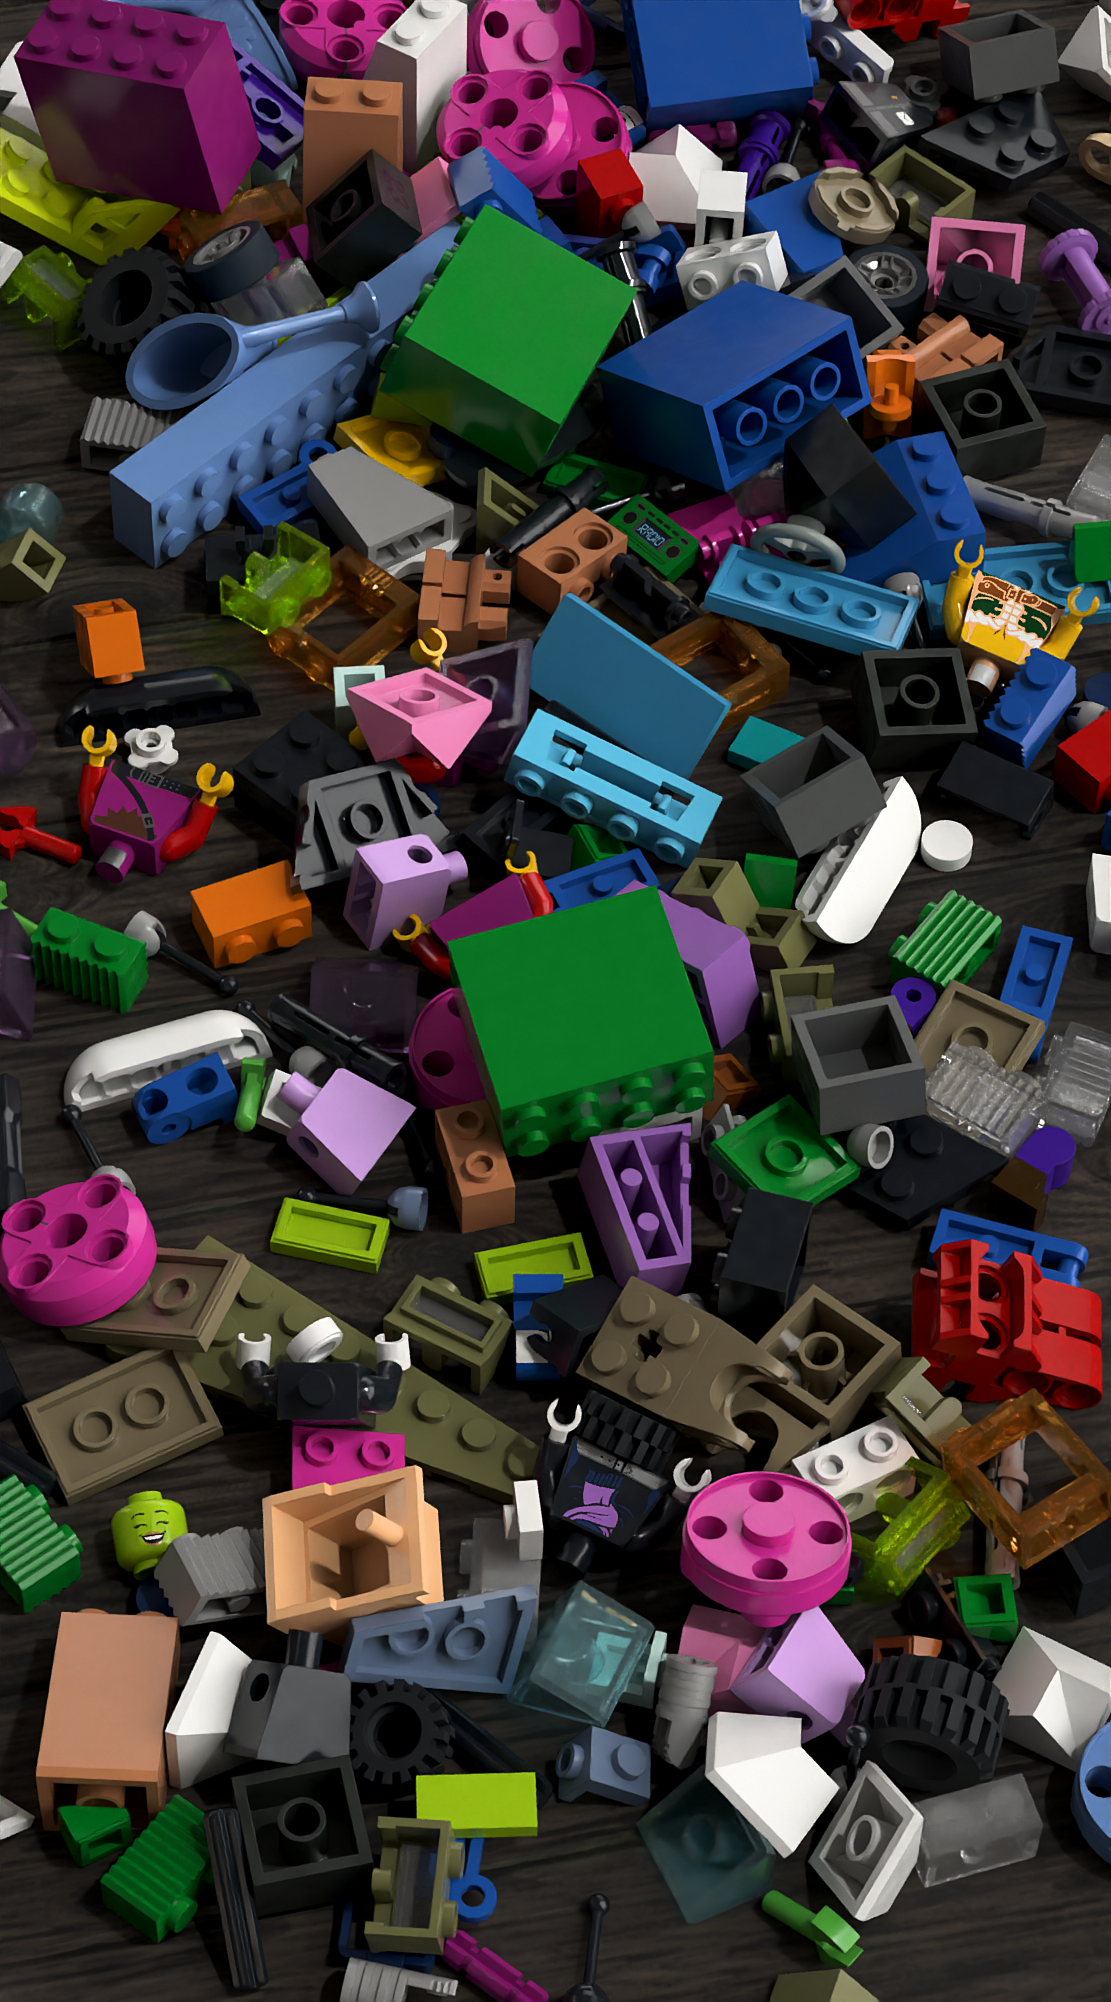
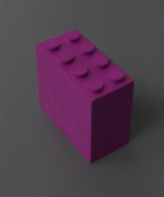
M50 0L14 55V60L56 182L222 215L262 149L225 22L107 0Z

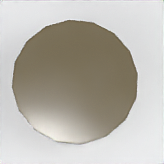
M845 167L824 169L811 185L808 196L811 210L817 219L834 234L853 243L873 245L884 242L894 230L899 216V211L892 195L881 183L873 180L872 184L861 179L863 173L856 169Z

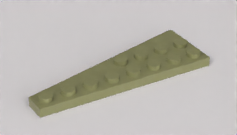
M209 1235L194 1249L236 1253ZM250 1261L248 1262L251 1267L207 1352L184 1351L206 1396L219 1400L220 1396L227 1397L243 1404L245 1402L241 1370L236 1366L238 1334L244 1333V1339L252 1342L263 1341V1333L271 1336L270 1371L277 1363L293 1362L287 1354L286 1348L295 1336L312 1323L322 1318L330 1317L343 1333L340 1345L321 1362L360 1363L374 1371L377 1365L374 1340ZM107 1344L106 1354L107 1358L117 1363L148 1348ZM413 1365L403 1371L397 1400L393 1409L388 1413L376 1415V1429H343L404 1434L406 1463L422 1468V1474L431 1477L435 1473L469 1485L470 1491L506 1505L513 1504L514 1482L532 1480V1472L540 1448L537 1444ZM258 1414L268 1418V1414Z

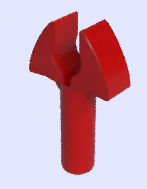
M28 806L0 808V824L9 828H15L11 831H5L0 828V854L5 859L12 861L19 849L28 847L70 864H76L80 860L82 855L80 845L35 828L34 825L38 822L36 808Z

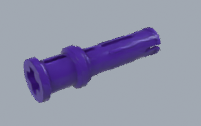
M761 110L753 115L750 122V136L741 142L738 150L740 163L736 172L748 173L746 201L756 197L765 173L772 165L778 162V148L780 144L788 139L791 131L788 120L773 110Z

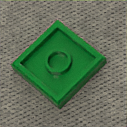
M790 1094L710 1143L707 1155L745 1194H747L748 1188L751 1187L812 1202L813 1207L857 1179L862 1168L830 1134L820 1136L814 1118Z

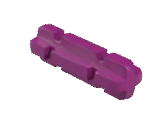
M733 121L715 122V127H710L709 123L683 126L711 151L713 150L712 146L717 145L718 150L734 148L737 145V129ZM667 128L651 130L648 133V143L667 132Z
M457 1930L455 1938H448L445 1941L443 1955H441L442 1960L458 1972L464 1969L468 1972L466 1975L468 1980L498 2002H548L549 1995L547 1991L532 1980L525 1983L521 1980L524 1974L488 1948L478 1949L476 1947L478 1941L465 1931Z

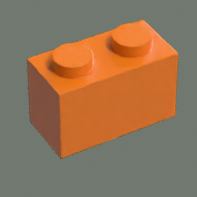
M122 598L72 606L80 662L94 678L102 677L103 684L123 683L133 679L132 672L145 670L137 613L132 606Z
M288 859L190 891L192 923L215 969L232 963H243L253 956L280 947H291L304 939L312 937L311 903L305 892L292 895L290 890L292 866Z

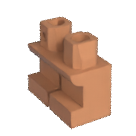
M933 312L924 318L918 326L916 339L921 343L916 345L905 336L900 335L889 343L887 350L898 349L902 355L915 356L913 402L917 404L920 381L1001 361L1004 343L991 334L981 339L972 333L968 321L962 314L948 322Z
M426 548L418 613V639L422 640L425 646L431 650L429 644L423 638V633L430 628L439 629L447 641L444 653L477 654L479 640L506 641L508 608L483 606V602L510 604L512 571L485 569L486 554L474 556L471 562L446 560V550Z

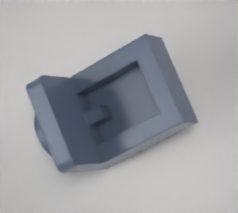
M591 1726L561 1747L555 1766L556 1774L559 1776V1799L571 1802L586 1791L635 1807L650 1799V1744Z

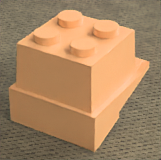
M413 1465L334 1485L323 1482L270 1495L262 1499L268 1625L288 1634L289 1628L324 1634V1640L343 1647L351 1618L444 1601L438 1510L424 1501L422 1468Z

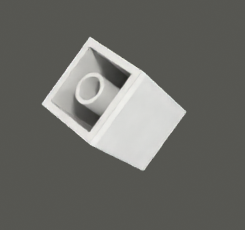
M415 0L377 41L363 80L403 83V170L411 175L421 170L429 159L433 161L434 153L439 149L436 137L439 115L451 97L450 90L452 85L459 78L466 75L467 5L457 0Z

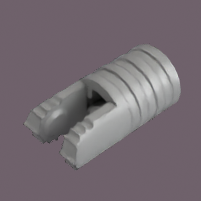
M668 1654L665 1660V1671H663L661 1679L662 1686L658 1694L659 1700L655 1709L657 1716L651 1747L654 1754L660 1755L666 1762L675 1765L677 1769L682 1771L684 1768L692 1767L693 1762L696 1761L695 1758L698 1755L697 1749L700 1747L703 1728L708 1720L707 1714L711 1705V1694L714 1691L715 1675H717L718 1665L693 1656Z
M351 1957L344 1977L340 2002H405L408 1986L425 1989L427 1993L438 1996H455L458 1980Z

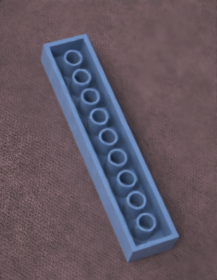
M453 219L367 281L375 292L380 308V327L376 333L370 334L358 324L344 322L297 333L111 470L109 478L114 539L154 569L158 568L171 557L180 555L188 544L205 531L214 529L225 516L237 508L239 496L288 471L291 466L299 461V450L303 444L314 439L326 441L335 434L337 424L356 419L370 408L380 373L387 374V372L380 369V366L390 347L395 343L392 341L405 316H410L413 312V305L426 282L430 283L434 277L438 278L433 273L447 249L451 250L454 244L460 246L453 241L461 225ZM352 293L348 295L346 298H344L342 301H340L338 304H336L334 307L339 306L341 302L346 301L349 297H351Z

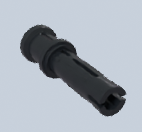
M634 241L612 243L595 252L597 262L603 264L606 273L638 290L621 322L627 348L653 333L643 298L647 294L646 290L648 288L646 280L640 279L634 257V254L637 252V246Z

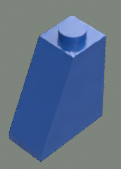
M822 170L745 202L743 237L777 230L788 272L801 274L813 272L819 274L844 256L840 237L822 225L813 214L808 201L809 189Z

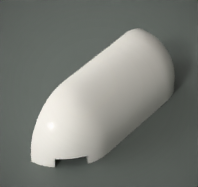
M903 776L883 783L887 791L882 795L888 807L877 812L868 824L860 828L848 829L831 839L800 890L795 907L797 910L803 911L805 918L802 921L808 927L807 929L817 937L838 944L855 943L866 937L913 859L921 837V815L917 799Z
M228 1010L206 1011L108 1039L90 1046L75 1059L67 1073L64 1084V1102L66 1106L74 1104L84 1112L132 1098L145 1085L218 1052L226 1070L241 1066L244 1057L266 1059L272 1057L273 1054L265 1035L250 1019Z

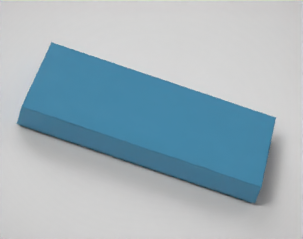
M1070 541L985 549L983 572L1065 606L1063 614L1065 616L1070 612L1067 607L1069 593L1073 589L1083 587L1075 600L1077 609L1082 612L1087 611L1095 597L1099 598L1100 605L1094 615L1083 617L1080 624L1111 623V580L1076 583L1068 559ZM972 572L971 575L975 578L977 572ZM929 580L921 582L923 588L921 609L929 640L947 638L942 615V603L948 581L930 584Z
M731 544L705 595L703 609L860 656L862 651L901 650L917 615L920 600L737 544Z
M573 593L564 594L517 677L519 681L549 702L557 700L649 762L686 780L690 778L732 706V703Z

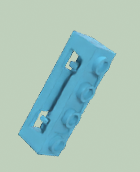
M538 708L512 756L504 781L514 785L523 794L533 797L537 796L560 807L571 817L585 819L607 830L619 840L637 844L655 853L661 860L667 863H676L686 869L693 862L723 797ZM553 735L584 748L583 756L576 753L572 748L568 749L553 742ZM663 786L691 800L688 806L672 799V796L668 794L663 795L659 793L658 790Z

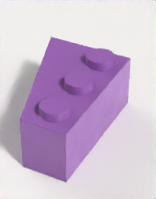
M634 879L614 896L649 886ZM658 889L703 1022L712 1030L709 1039L722 1049L761 1016L760 992L751 959L749 940L746 934L737 927L728 926L711 918L702 910L695 907L691 908Z
M691 1123L593 1136L588 1139L577 1177L616 1282L623 1288H625L632 1275L675 1297L680 1295L691 1265V1206L689 1205V1182L691 1179L689 1140L691 1137Z

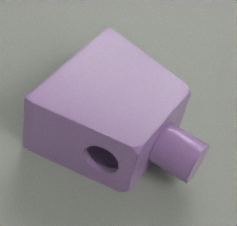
M416 834L359 847L355 851L343 916L368 950L376 949L396 939L392 933L394 928L397 929L400 935H405L415 930L416 927L409 918L411 914L417 915L424 925L438 918L443 913L448 886L463 881L468 876L466 861L462 854L456 850L442 855L431 839L424 834Z
M337 1068L322 1089H319L295 1071L276 1096L301 1115L286 1137L288 1145L338 1195L351 1196L416 1109L409 1102L344 1068Z
M819 1606L807 1611L791 1614V1617L784 1624L777 1627H768L730 1690L760 1715L801 1718V1744L829 1731L844 1747H849L850 1745L846 1741V1732L852 1725L856 1711L851 1701L865 1679V1670Z

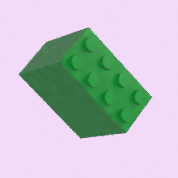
M485 203L476 220L468 216L466 217L453 241L460 246L454 244L451 250L447 249L433 273L438 278L434 277L430 283L426 282L413 305V312L410 316L406 315L392 340L395 343L390 347L380 366V369L387 372L379 391L526 475L533 477L608 348L638 290Z
M656 885L447 941L452 992L506 1158L515 1155L522 1157L535 1156L555 1144L570 1140L573 1142L588 1141L589 1137L598 1136L602 1131L620 1126L627 1128L640 1127L649 1123L656 1116L674 1111L690 1113L702 1108L707 1102L714 1101V1051Z

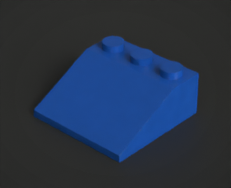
M944 431L898 439L873 453L917 514L871 550L850 544L842 547L841 549L846 558V566L840 574L841 576L881 587L891 576L903 572H911L918 575L920 583L924 580H929V583L933 584L948 581L951 572L957 571L958 563L954 557V549L961 540L964 539L959 556L964 562L970 563L977 559L980 544L985 555L986 531ZM984 558L981 564L972 569V572L984 570ZM825 559L827 565H829L831 560Z

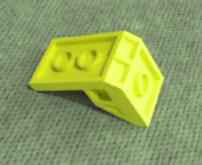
M0 127V213L98 265H107V259L115 254L118 257L122 256L125 249L134 247L139 251L181 210L180 206L56 182L45 151L28 143L24 138L15 136Z

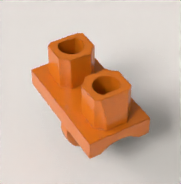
M898 349L875 350L872 352V355H866L865 374L872 403L863 407V438H874L881 435H893L900 438L911 437L916 363L914 355H902Z

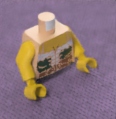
M963 539L957 543L954 549V557L958 567L957 571H952L942 603V615L947 639L956 645V648H960L963 666L970 668L966 676L969 692L979 697H989L998 678L1006 679L1008 682L1015 679L1014 673L1020 672V665L1025 664V657L1030 656V649L1039 648L1064 661L1083 629L1080 624L1083 617L1094 615L1100 603L1099 598L1095 597L1087 611H1079L1075 605V600L1083 587L1073 589L1068 595L1067 607L1070 612L1065 616L1063 615L1065 606L981 570H978L974 578L971 575L972 569L981 564L984 558V550L980 544L977 559L970 563L964 562L959 556Z

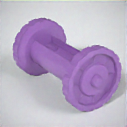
M1081 228L1060 233L1050 240L1041 251L1038 259L1039 268L1049 280L1056 282L1064 280L1083 310L1078 318V329L1111 335V288L1093 262L1098 253V243L1091 232Z

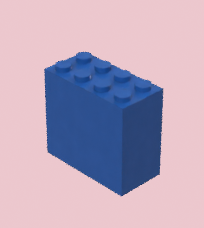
M619 0L637 109L644 122L646 137H648V133L651 130L664 128L670 130L678 124L688 126L709 123L710 127H715V122L728 120L733 121L735 126L750 124L753 115L761 110H773L783 115L786 119L803 117L808 101L813 100V87L819 84V70L816 58H809L806 42L811 41V23L808 13L801 14L799 0Z
M743 280L596 366L619 451L662 468H669L675 473L727 492L784 457L785 439L831 403L834 404L845 419L872 403L851 316Z

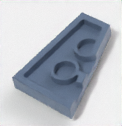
M522 1586L351 1618L338 1664L339 1673L348 1674L351 1682L376 1683L385 1680L389 1685H392L395 1678L404 1679L411 1685L415 1682L424 1688L510 1695L538 1599L534 1586Z

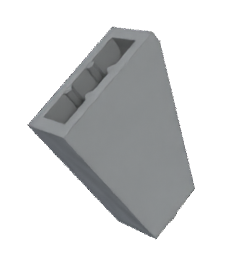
M349 446L334 454H325L308 465L307 497L366 577L426 551V548H433L451 540L454 509L449 502L353 447Z

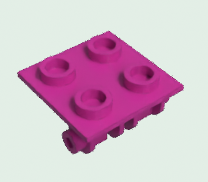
M753 485L666 514V516L700 542L698 544L702 554L699 555V560L695 564L709 585H711L731 544L751 549L750 538L758 528L768 524L786 523L788 519L785 512L778 514L776 511L770 512ZM765 543V546L773 554L786 559L783 552Z
M292 1426V1490L323 1482L334 1485L405 1467L404 1434Z

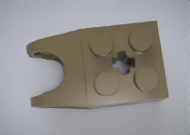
M632 1275L576 1370L579 1376L603 1395L679 1432L681 1435L687 1438L693 1437L744 1454L750 1452L755 1441L750 1439L746 1433L736 1428L732 1421L731 1407L734 1398L742 1388L754 1382L762 1381L771 1384L788 1385L794 1374L771 1354L720 1318Z
M813 1284L757 1343L759 1347L771 1354L794 1373L788 1385L760 1381L748 1384L742 1388L732 1403V1421L736 1428L746 1433L749 1438L765 1439L774 1445L763 1471L790 1475L793 1459L852 1433L876 1407L874 1403L877 1398L871 1391L902 1358L901 1342ZM700 1440L701 1447L711 1454H717L726 1449Z

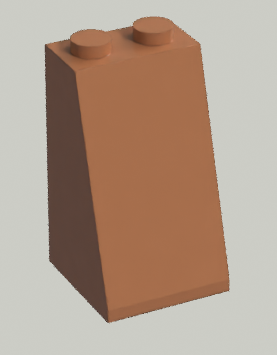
M308 77L303 109L302 224L306 223L308 229L305 208L371 148L403 172V83Z
M92 1608L83 1609L77 1613L61 1612L36 1770V1782L44 1830L60 1831L57 1808L61 1806L126 1808L130 1814L132 1834L141 1835L142 1831L148 1828L150 1822L155 1820L157 1814L163 1811L166 1805L169 1773L165 1730L175 1710L181 1647L178 1617H167L155 1611H144L136 1615L108 1614L103 1610Z

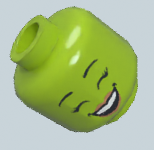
M144 1491L131 1495L127 1499L128 1505L118 1510L111 1520L117 1562L122 1569L134 1573L135 1579L144 1580L154 1574V1570L166 1553L168 1545L177 1537L188 1533L186 1516L182 1506L178 1502L162 1499V1494L158 1491Z

